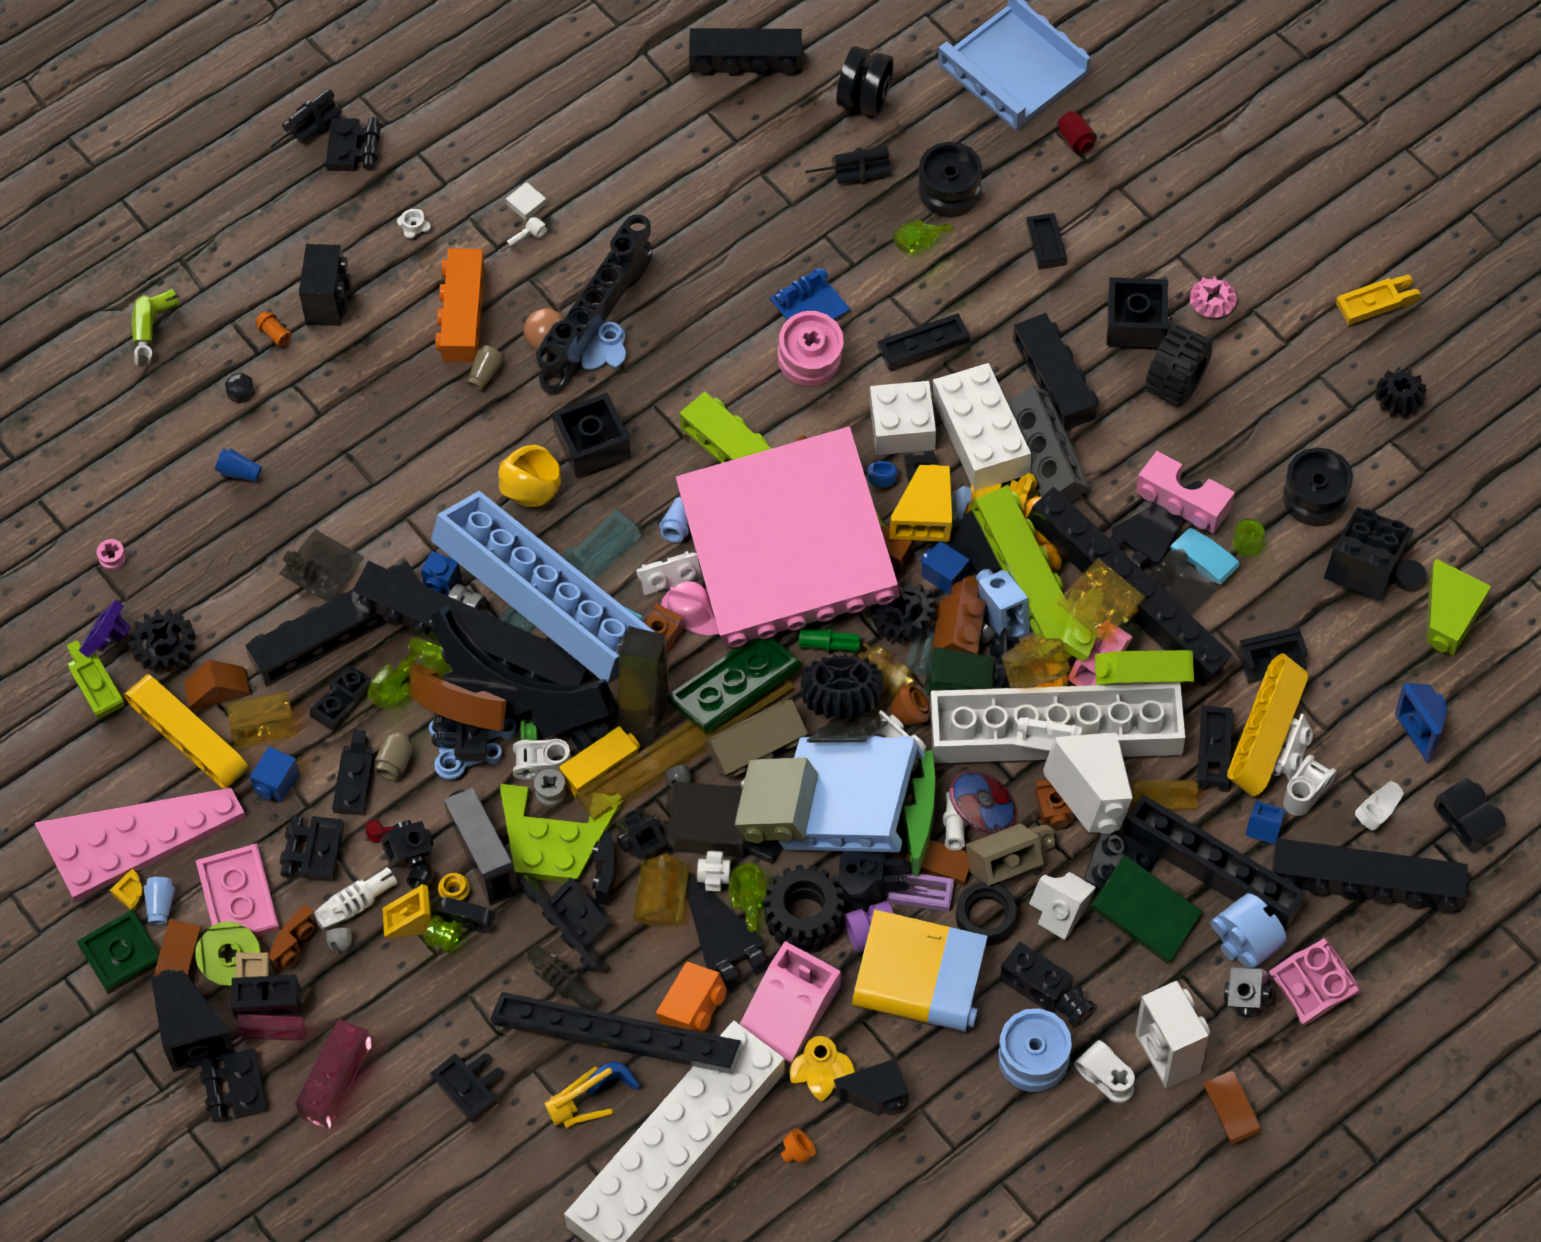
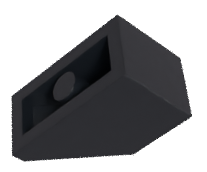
M895 1059L833 1080L836 1098L877 1116L884 1113L887 1115L899 1113L908 1105L909 1092Z

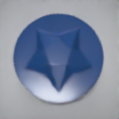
M887 461L874 462L868 466L867 480L870 484L877 487L891 486L897 481V467Z

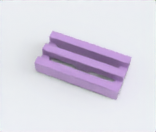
M910 872L903 875L910 879V883L946 888V891L927 889L921 886H910L909 890L907 889L906 891L888 892L887 901L891 904L949 912L954 879L924 874L912 876Z

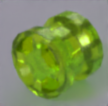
M1250 518L1238 522L1232 542L1235 551L1247 557L1258 554L1262 549L1265 534L1263 525L1259 521Z
M435 915L426 931L425 944L432 947L438 945L442 948V951L451 953L458 942L461 924L455 921L451 923L446 922L444 917Z

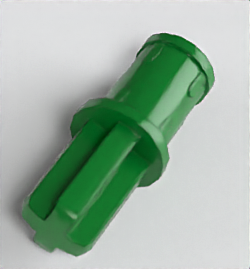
M801 628L799 635V648L823 649L827 653L830 652V649L858 651L861 642L860 635L836 633L832 632L831 628H828V631Z

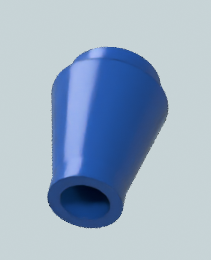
M232 448L230 450L222 449L215 466V471L220 472L222 477L244 479L257 482L262 469L261 465L254 463Z

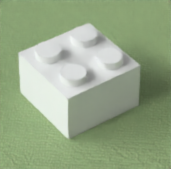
M929 381L870 386V411L876 455L935 450L936 428Z

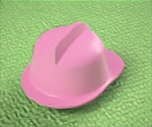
M685 581L670 588L662 599L661 606L682 617L683 629L705 636L719 634L708 591L702 585L696 582Z

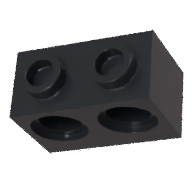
M1019 941L1001 965L1000 981L1044 1010L1055 1013L1059 1000L1072 989L1073 975Z
M297 975L232 978L231 1009L236 1023L301 1019V987Z

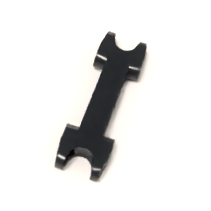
M632 215L624 221L611 239L610 252L563 320L556 322L551 327L538 347L536 359L538 366L542 369L539 382L544 392L557 394L566 388L581 365L580 357L597 334L599 327L605 322L626 289L634 286L639 281L651 262L653 249L651 243L647 241L651 233V224L647 217ZM636 223L645 225V228L640 231H635L630 227ZM644 248L648 251L645 255H643ZM547 353V359L545 362L542 360V356ZM550 377H556L560 379V382L556 385H548L545 383V380Z

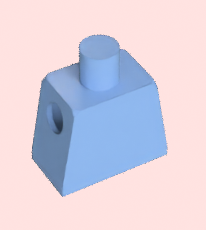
M990 569L979 572L976 576L979 598L986 601L984 615L991 627L998 633L997 636L999 637L1003 628H1007V637L1016 636L1021 638L1030 634L1028 597L1009 573L1001 570L993 574Z

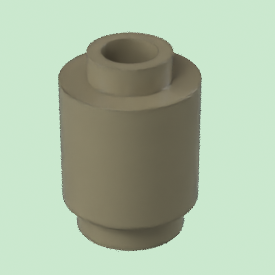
M402 733L387 735L374 761L376 765L374 772L389 781H396L398 776L403 775L414 751V746L410 743L411 739Z

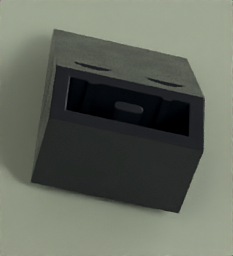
M1357 507L1333 548L1324 579L1381 600L1391 582L1414 528L1406 526L1399 520H1391L1380 516L1373 510Z

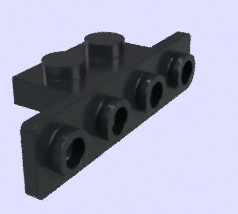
M522 875L519 881L525 887L523 889L524 894L532 902L538 903L544 910L542 915L551 925H557L562 931V940L569 947L576 948L582 955L580 957L582 964L592 972L607 973L611 968L595 950L593 945L614 923L576 878L570 877L551 897L536 878Z

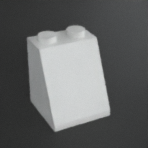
M1117 733L1055 737L1043 768L1045 777L1089 833L1100 832L1102 834H1109L1120 830L1132 801V794Z

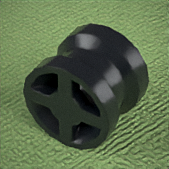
M1078 986L1071 989L1059 1000L1056 1009L1059 1013L1066 1014L1069 1018L1068 1022L1075 1028L1092 1016L1097 1009V1005L1092 1000H1087L1084 997V991Z

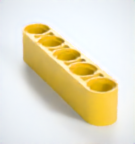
M1285 654L1276 656L1267 668L1227 772V777L1251 796L1259 795L1269 782L1308 680V672Z
M146 674L124 694L126 701L137 713L222 789L229 788L249 770L246 761L230 745L151 675Z

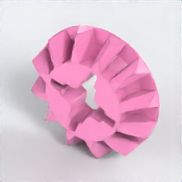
M1216 276L1212 279L1203 277L1199 283H1194L1190 292V303L1193 309L1205 317H1223L1229 314L1236 305L1235 287H1231L1227 279L1222 281L1218 280ZM1219 291L1218 298L1214 297L1207 302L1209 294Z

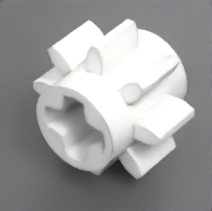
M708 851L706 859H698L697 882L705 883V891H721L722 884L730 883L731 860H723V852Z

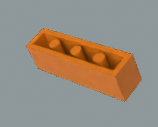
M448 248L447 260H442V277H445V284H440L439 290L440 301H443V308H438L437 321L438 326H441V333H436L435 347L436 350H441L443 362H474L477 350L479 349L485 273L483 249Z

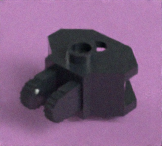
M844 851L840 855L838 884L843 889L844 901L854 911L862 909L868 912L871 905L876 904L881 898H888V892L909 890L910 879L903 875L910 873L912 863L908 859H885L884 854H877L876 852Z

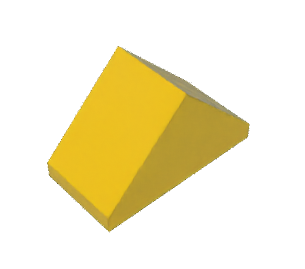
M420 885L382 908L384 937L386 938L434 933L432 903L427 885Z

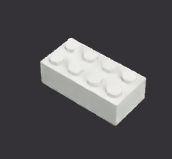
M989 363L933 380V402L974 491L1014 480L1027 473H1031V452Z

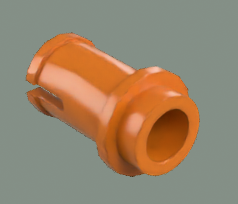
M265 311L257 317L255 323L258 331L265 332L278 347L285 346L291 340V332L287 331L277 321V316L274 313Z

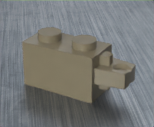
M1020 823L966 844L970 873L990 886L1043 865L1042 852L1055 846L1053 829L1047 824L1026 828Z

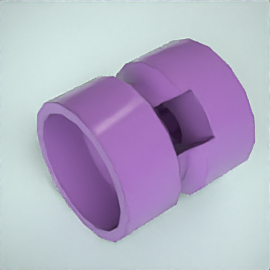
M888 901L871 905L868 912L858 909L844 914L846 930L855 953L865 950L874 909L894 914Z

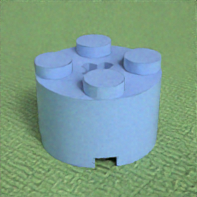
M1247 893L1212 919L1210 924L1223 942L1221 950L1224 955L1231 961L1237 959L1246 968L1255 969L1284 946L1283 944L1286 942L1287 937L1276 915L1273 914L1269 917L1263 910L1267 905L1253 894Z

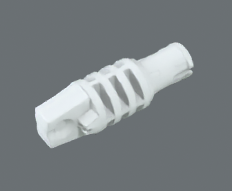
M386 867L383 871L365 882L363 880L356 881L332 896L318 908L314 915L322 930L347 921L371 906L376 896L392 886H396L397 880L395 876L392 875L390 877L391 870Z

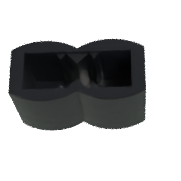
M1466 777L1439 794L1433 806L1443 821L1454 830L1461 843L1470 852L1474 853L1502 835L1506 823L1503 812L1486 801L1483 788Z

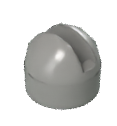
M335 928L326 931L328 948L335 953L347 951L352 942L351 929Z

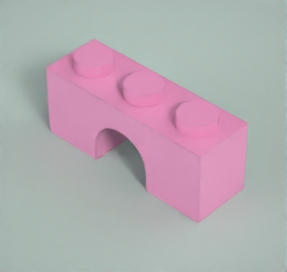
M1156 451L1138 475L1136 493L1145 500L1152 501L1166 508L1171 514L1179 515L1192 522L1196 527L1214 534L1232 510L1235 492L1211 479H1208L1199 489L1189 490L1179 485L1183 464Z

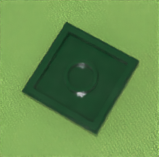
M132 909L76 941L107 994L155 968L160 954Z

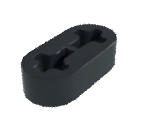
M448 897L439 898L433 914L444 923L482 933L491 931L496 916L494 912L485 907Z

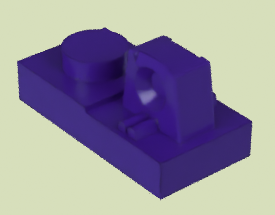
M115 599L97 618L78 650L87 658L96 650L102 652L112 638L120 642L128 633L131 626L119 614L124 607Z

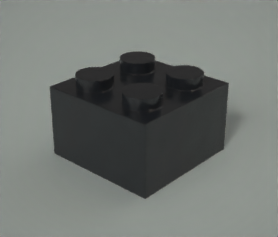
M306 244L299 287V296L306 325L341 326L342 315H347L348 299L345 297V293L351 289V274L347 273L348 258L343 257L341 245Z
M1109 277L1106 346L1159 348L1167 336L1168 280Z
M607 392L552 412L554 432L576 478L631 458L629 436Z

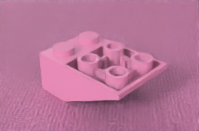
M785 941L770 963L739 1025L781 1055L785 1061L792 1064L840 989L841 971Z

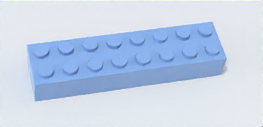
M478 491L437 515L431 541L601 680L606 679L607 683H610L648 658L656 632L482 492Z

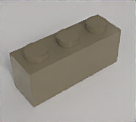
M785 699L703 741L718 773L723 775L729 774L730 777H734L747 770L746 765L749 763V760L770 759L774 757V750L782 746L787 750L798 745L800 737L808 734L793 700Z

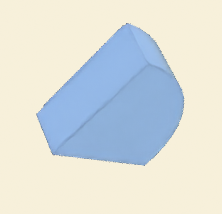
M962 486L951 494L952 527L954 528L964 518L962 515L966 509L967 502L971 503V488Z

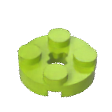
M225 921L214 924L204 933L196 946L195 953L198 968L207 979L221 986H231L232 978H236V956L232 958L230 963H227L225 958H220V952L225 951V946L231 945L232 950L237 951V953H261L259 941L252 931L237 922Z

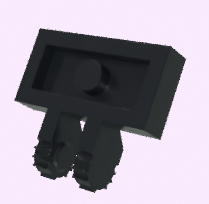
M444 716L435 717L433 727L442 732L434 733L431 743L434 746L441 748H452L455 746V760L486 761L489 729L461 723Z
M455 1053L430 1072V1075L465 1117L473 1123L497 1104L496 1098L488 1089L493 1088L504 1078L505 1072L498 1067L479 1080L476 1075L487 1068L493 1058L485 1053L467 1066Z

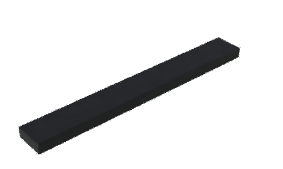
M501 992L490 1018L492 1024L729 1074H733L743 1048L741 1040L505 992Z

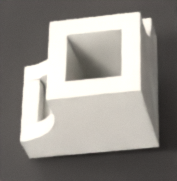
M1068 872L1061 878H1053L1044 874L1039 879L1029 903L1042 911L1038 925L1065 940L1071 934L1079 918L1086 912L1096 887L1071 872Z

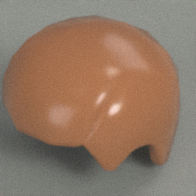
M551 308L539 309L533 312L527 318L523 332L529 346L537 350L551 327L556 322L564 319L563 315Z

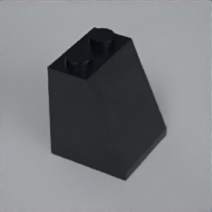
M168 969L160 972L159 975L151 976L162 1046L173 1072L201 1066V1060L205 1058H213L215 1063L223 1061V1055L236 1053L226 1025L183 969L178 971Z

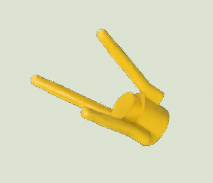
M596 1066L562 1092L544 1103L555 1126L563 1123L567 1129L576 1123L613 1114L612 1109H606L574 1117L572 1115L577 1112L572 1099L612 1073L611 1068H607L589 1079L598 1069Z

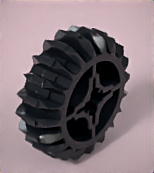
M846 653L844 656L833 654L831 658L822 657L821 662L812 661V665L805 668V673L802 675L800 682L801 697L803 698V703L807 704V709L814 710L815 715L824 714L826 719L837 717L838 721L843 717L851 720L852 716L863 717L864 712H873L874 707L880 706V700L883 698L884 693L882 672L878 670L877 664L870 663L868 658L860 659L859 655L849 657Z

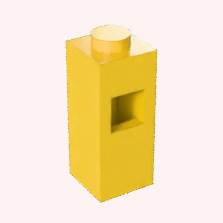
M620 726L559 766V772L565 778L566 788L580 803L639 763L638 749H640V745L631 733L626 734Z

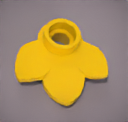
M816 1036L810 1039L805 1046L804 1053L795 1058L790 1066L791 1083L798 1084L807 1081L810 1092L822 1102L834 1089V1079L854 1073L853 1064L849 1057L837 1052L834 1042L825 1036ZM818 1046L824 1047L827 1050L826 1056L818 1058L814 1054L815 1048Z

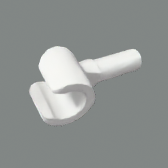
M530 218L526 223L525 229L507 240V243L511 247L531 234L537 239L542 238L547 233V228L544 227L545 223L538 218Z

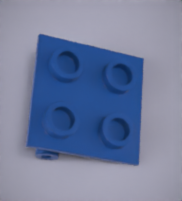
M815 268L812 273L805 277H800L798 281H793L790 286L783 290H778L775 295L769 297L771 302L787 320L802 311H817L827 314L835 320L851 310L825 280L829 276L824 268Z

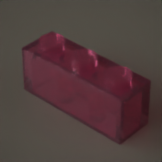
M341 1019L337 1020L295 1102L300 1118L330 1129L372 1045L368 1030Z

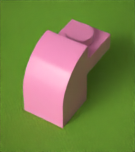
M1109 620L1103 622L1098 630L1089 657L1084 662L1079 659L1076 660L1068 680L1076 686L1096 685L1095 654L1125 651L1132 636Z

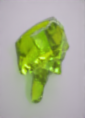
M917 219L913 223L906 222L892 233V236L900 251L911 253L921 248H929L939 233L951 231L954 227L948 224L941 226L925 224Z
M409 654L404 660H401L394 670H392L391 663L386 664L371 679L368 696L376 706L388 708L396 705L407 696L409 683H405L402 686L401 684L406 679L409 667L415 661L413 654Z
M755 863L739 865L732 871L729 880L731 905L734 909H737L741 902V907L747 916V929L749 932L756 930L757 907H762V901H764L767 889L764 872Z

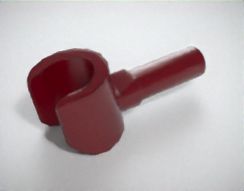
M378 819L371 820L365 825L367 828L365 832L369 840L375 844L380 843V839L387 831L393 830V826L383 828Z

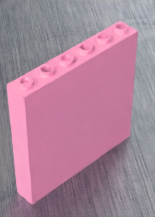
M850 426L676 476L724 648L728 646L740 647L749 640L771 638L780 631L787 629L798 630L805 627L808 623L815 621L826 622L835 618L836 615L846 612L857 613L864 610L867 606L877 603L885 605L894 601L895 598L901 597Z

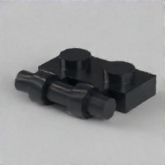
M371 117L368 119V125L365 128H360V119L331 118L326 156L327 171H355L356 162H363L364 169L372 170L374 162L378 160L379 151L376 145L381 135L379 119ZM359 141L365 142V146L362 149H358Z
M292 816L290 826L286 827L285 839H287L285 851L280 856L279 863L282 865L280 875L291 878L294 868L302 866V878L333 881L344 829L343 819L312 816L310 827H302L304 819L300 816ZM307 841L305 853L297 852L299 842Z
M254 1048L223 1055L225 1067L220 1069L215 1068L213 1058L201 1060L202 1071L200 1072L201 1084L205 1085L207 1098L205 1099L206 1110L211 1114L212 1122L223 1121L225 1119L223 1110L233 1108L235 1119L268 1112ZM228 1082L230 1094L220 1095L218 1083Z

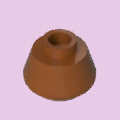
M905 685L901 687L891 703V714L906 726L922 724L929 719L931 713L930 704L922 691L915 686Z

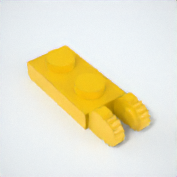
M1406 274L1402 277L1388 278L1339 295L1336 298V305L1347 324L1351 325L1400 308L1401 306L1405 307L1416 303V301H1419L1421 293L1418 289L1398 293L1406 288L1408 289L1413 283L1412 277Z

